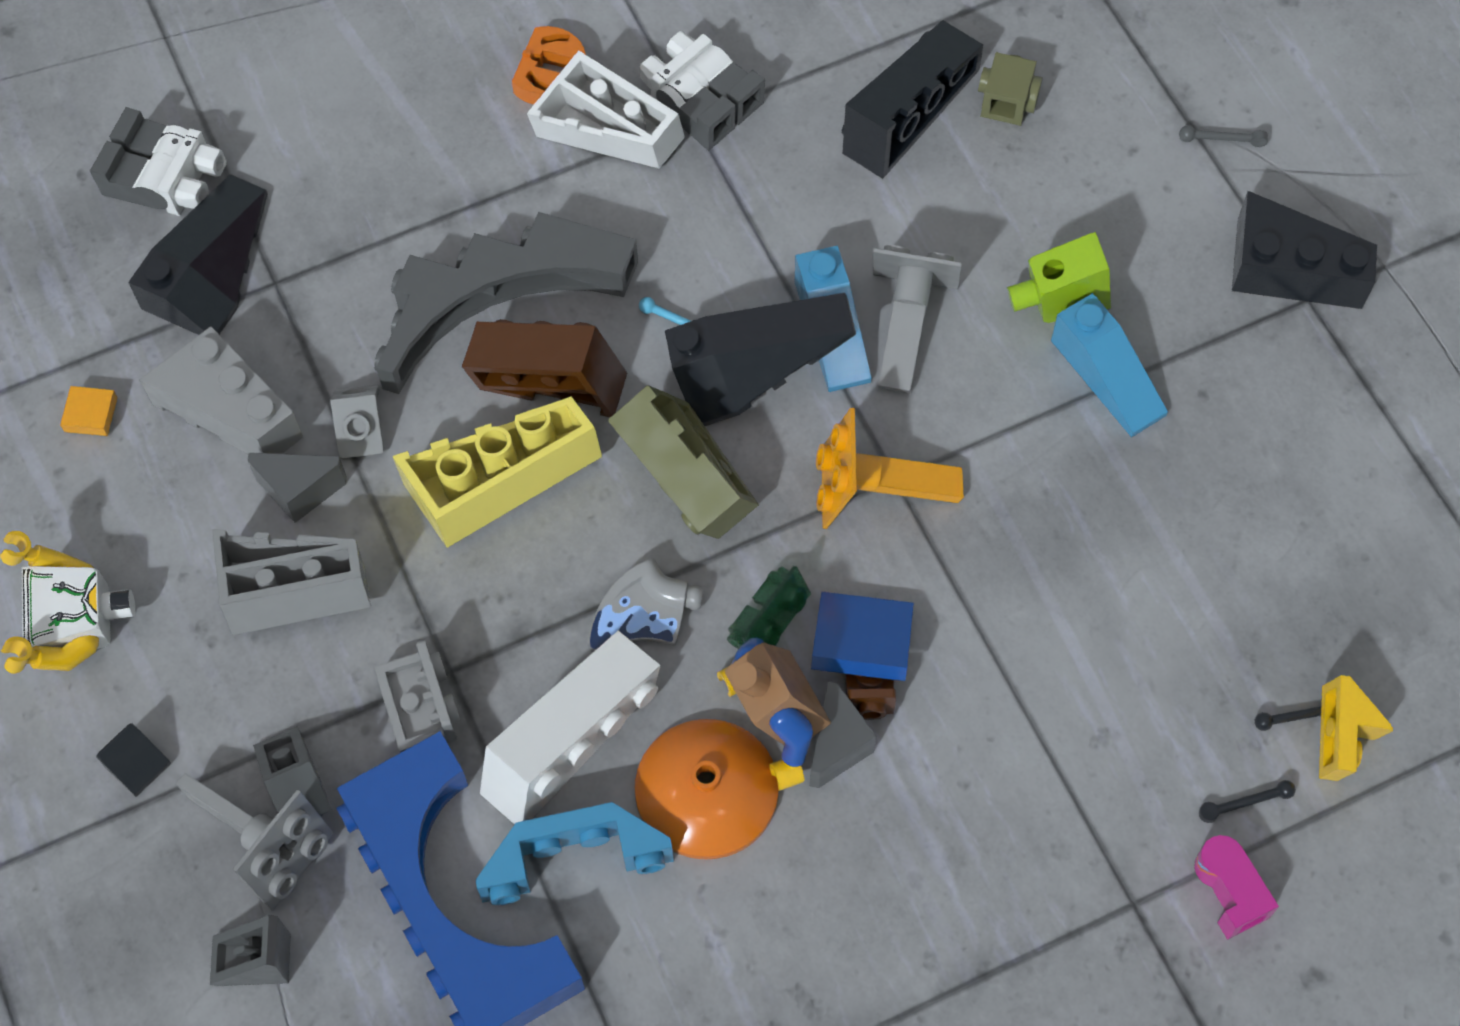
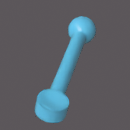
M644 297L639 302V309L645 314L654 313L679 325L691 321L656 305L651 297Z

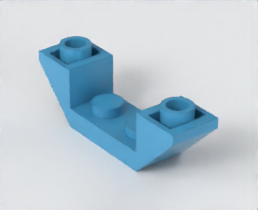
M613 802L516 822L476 878L477 890L482 903L491 901L492 905L514 903L521 898V894L530 893L524 855L533 854L536 858L550 857L562 851L561 847L580 843L582 847H596L607 843L610 840L609 837L619 835L626 872L636 870L638 874L654 873L664 869L665 863L674 862L671 839Z

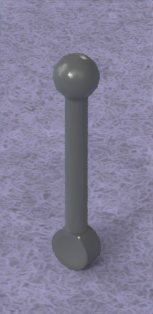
M1187 125L1182 127L1179 132L1180 139L1185 142H1191L1196 138L1251 142L1255 147H1263L1268 143V133L1261 130L1254 131L1252 134L1195 130L1192 126Z

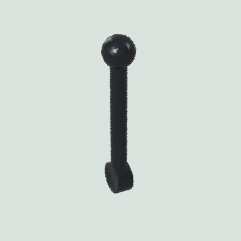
M1321 706L1276 715L1261 712L1256 715L1254 724L1259 730L1267 731L1274 724L1321 716Z
M1283 780L1278 783L1276 788L1219 805L1205 802L1199 809V817L1203 822L1212 823L1218 818L1219 814L1276 797L1290 799L1295 795V785L1289 780Z

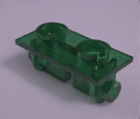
M793 565L790 571L784 567H779L777 571H770L766 580L752 597L756 604L763 606L761 610L746 605L734 623L728 628L730 634L727 637V641L732 646L739 649L750 638H760L767 644L777 645L781 634L795 615L804 608L808 597L811 595V591L797 566Z

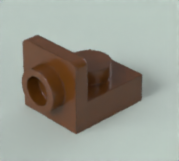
M845 674L846 696L864 720H877L884 718L886 714H894L896 704L894 680Z

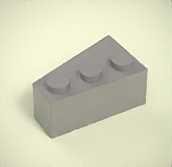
M211 326L139 379L153 406L163 411L167 409L183 417L188 424L196 428L202 427L220 436L221 441L247 454H282L303 438L294 412Z
M212 529L219 603L232 635L371 607L366 570L356 539L298 535L297 540L271 538L269 533L255 532L254 537L228 535L226 530Z

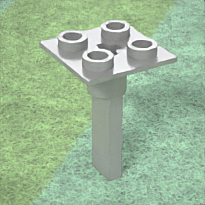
M885 245L884 249L873 248V275L897 279L878 388L910 394L931 285L958 289L962 263L955 262L952 256L939 252H930L927 257L910 254L909 249L898 245Z
M184 773L176 783L178 788L191 801L242 834L241 845L248 851L233 870L272 911L281 899L286 898L293 891L297 879L312 860L318 858L324 852L328 840L334 834L299 790H296L273 819L266 814H258L255 817L250 816L187 773Z

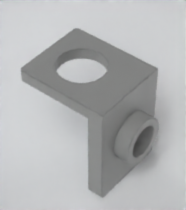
M379 385L334 390L330 402L338 454L341 459L382 454L384 452L377 397L380 392Z

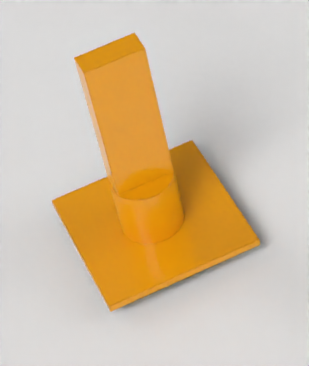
M850 407L840 423H836L833 426L831 435L824 444L821 443L818 447L816 468L822 471V484L817 493L816 505L817 510L822 512L823 529H827L857 490L959 503L964 498L962 467L856 453L855 408Z

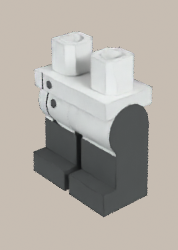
M679 31L667 44V54L672 58L668 64H665L657 56L651 55L640 65V78L651 89V97L677 112L682 128L708 151L735 129V123L737 125L742 123L764 103L765 78L754 70L747 73L734 63L721 48L712 45V40L705 34H702L695 40L684 32Z
M125 107L109 136L111 142L106 141L91 167L90 173L101 194L104 196L155 209H166L168 213L180 216L184 207L194 209L209 195L206 182L199 181L202 173L214 177L221 176L227 161L221 149L206 144L201 131L191 128L187 130L176 125L167 126L145 119L141 111Z

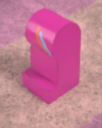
M1223 835L1211 837L1204 843L1195 859L1194 869L1202 883L1213 888L1215 895L1225 910L1217 923L1227 940L1270 919L1279 906L1242 846L1235 839Z

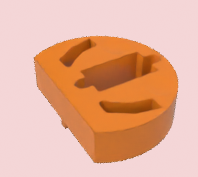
M535 27L526 49L523 50V56L512 79L513 93L519 99L534 105L560 73L540 67L547 63L564 68L578 50L586 55L579 39L572 33L558 27Z

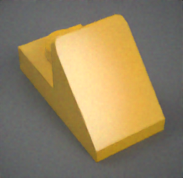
M1340 675L1322 686L1319 779L1339 781L1356 773L1361 763L1363 752L1362 743L1357 738L1376 740L1393 732L1392 725L1350 676Z

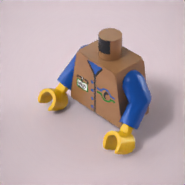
M750 638L738 649L732 664L717 672V677L719 681H725L729 690V697L737 694L753 724L784 745L781 755L782 760L769 764L772 776L777 778L780 791L804 782L805 779L801 765L805 762L811 739L830 725L831 721L791 651L767 644L760 638Z

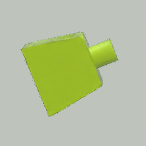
M1096 232L1031 257L1028 260L1030 280L1007 287L1009 300L1014 312L1037 305L1042 320L1045 323L1055 322L1057 314L1092 293L1107 310L1111 309L1110 268Z

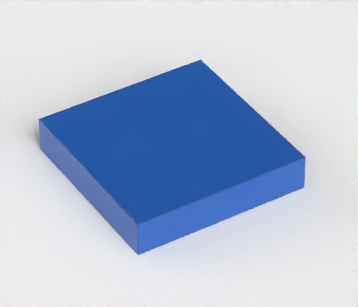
M821 591L811 670L906 681L914 603Z

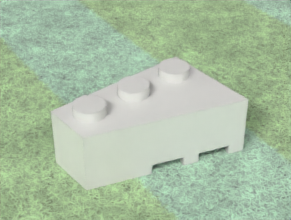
M579 50L527 113L536 137L658 169L661 168L685 138L677 112Z

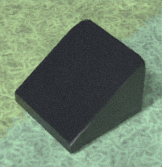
M133 723L128 724L96 755L100 763L135 797L171 764L170 760Z

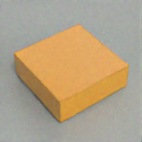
M70 386L60 423L63 431L108 436L118 398L115 391Z

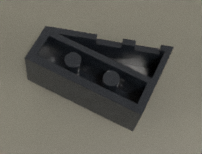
M1247 191L1237 221L1232 291L1363 309L1375 284L1377 244Z

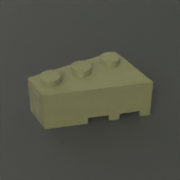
M647 385L608 419V422L656 479L662 490L682 511L681 517L695 534L699 535L701 533L719 539L759 506L688 402Z

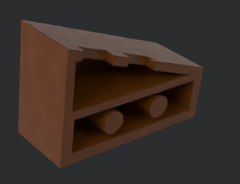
M503 319L496 320L495 322L477 321L462 364V368L479 390L530 401L534 400L535 394L561 400L572 397L577 403L600 407V416L609 418L616 413L628 374L598 328L584 322L564 325L552 324L546 321L513 323Z

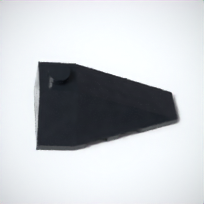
M231 174L224 179L150 250L128 283L140 308L195 334L200 335L211 326L220 335L238 308L241 297L239 290L244 273L247 274L250 248L253 238L257 236L268 195L266 189Z
M839 293L705 316L665 330L672 370L684 399L690 404L703 425L708 426L742 414L752 407L750 402L771 387L774 391L787 383L784 378L805 364L813 365L855 336L856 331L847 295Z

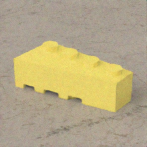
M568 397L517 414L513 422L493 427L490 423L475 428L476 434L450 443L448 438L430 443L431 449L411 456L408 451L392 456L403 485L448 548L602 457L595 427L574 399Z

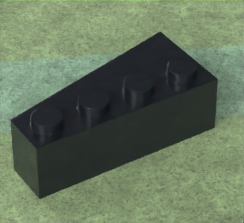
M944 20L932 30L926 31L917 43L845 104V119L841 130L843 134L842 154L883 179L980 70L984 44Z

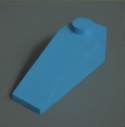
M838 245L795 255L794 283L799 299L804 300L845 293L852 314L856 335L819 360L828 392L871 383L872 378L851 286Z
M1093 293L1057 314L1051 342L1131 438L1167 416L1168 411L1120 324Z

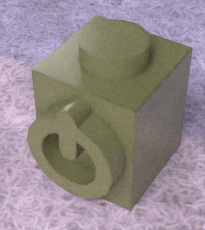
M996 52L992 67L983 68L978 92L984 93L980 117L1021 126L1025 112L1034 114L1043 77L1034 75L1037 61L1024 59L1018 55Z

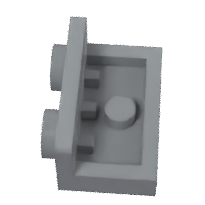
M425 640L416 643L417 653L374 666L400 753L441 731L447 743L457 740L452 723L461 721L453 695L443 696L439 681L447 679L439 652L430 654Z

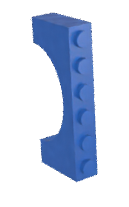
M441 731L337 787L344 803L336 807L349 833L359 829L366 844L360 846L358 850L371 874L381 869L387 880L388 885L380 890L393 914L395 915L403 910L411 926L403 930L415 955L418 957L426 952L434 966L432 970L426 972V975L439 999L449 995L458 1010L449 1016L454 1026H524L584 991L583 980L558 935L526 946H501L487 943L472 937L456 927L444 916L432 900L425 876L427 839L435 819L443 807L457 793L468 787L460 764Z

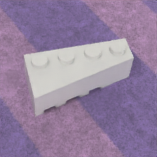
M617 631L486 746L480 795L513 824L533 819L604 742L620 730L626 719L637 708H644L654 698L658 691L656 681L660 664L620 631Z

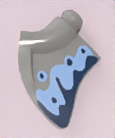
M655 559L646 560L632 567L617 579L602 599L591 625L588 637L589 649L594 652L617 631H620L633 643L652 641L675 646L685 608L691 610L701 608L702 587L699 585L691 586L688 585V581L664 575Z

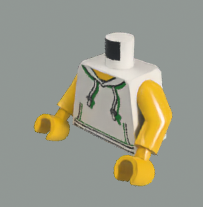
M11 531L3 539L5 543L13 544L20 550V552H14L4 549L0 554L3 563L14 566L26 560L29 565L22 567L23 637H10L1 649L2 653H14L19 656L9 657L6 660L4 668L9 673H20L24 670L26 664H30L33 669L70 671L93 655L97 649L110 644V620L135 616V600L132 590L126 589L109 592L108 584L100 571L91 564L41 545L31 548L29 537L21 531Z

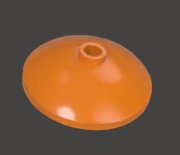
M698 719L679 724L660 735L649 746L640 761L635 778V799L642 821L670 837L673 852L695 859H718L736 854L754 843L766 830L774 816L779 789L776 776H772L769 764L773 763V759L765 746L753 734L733 723L716 719ZM711 772L715 779L708 784L701 783L697 779L700 773Z

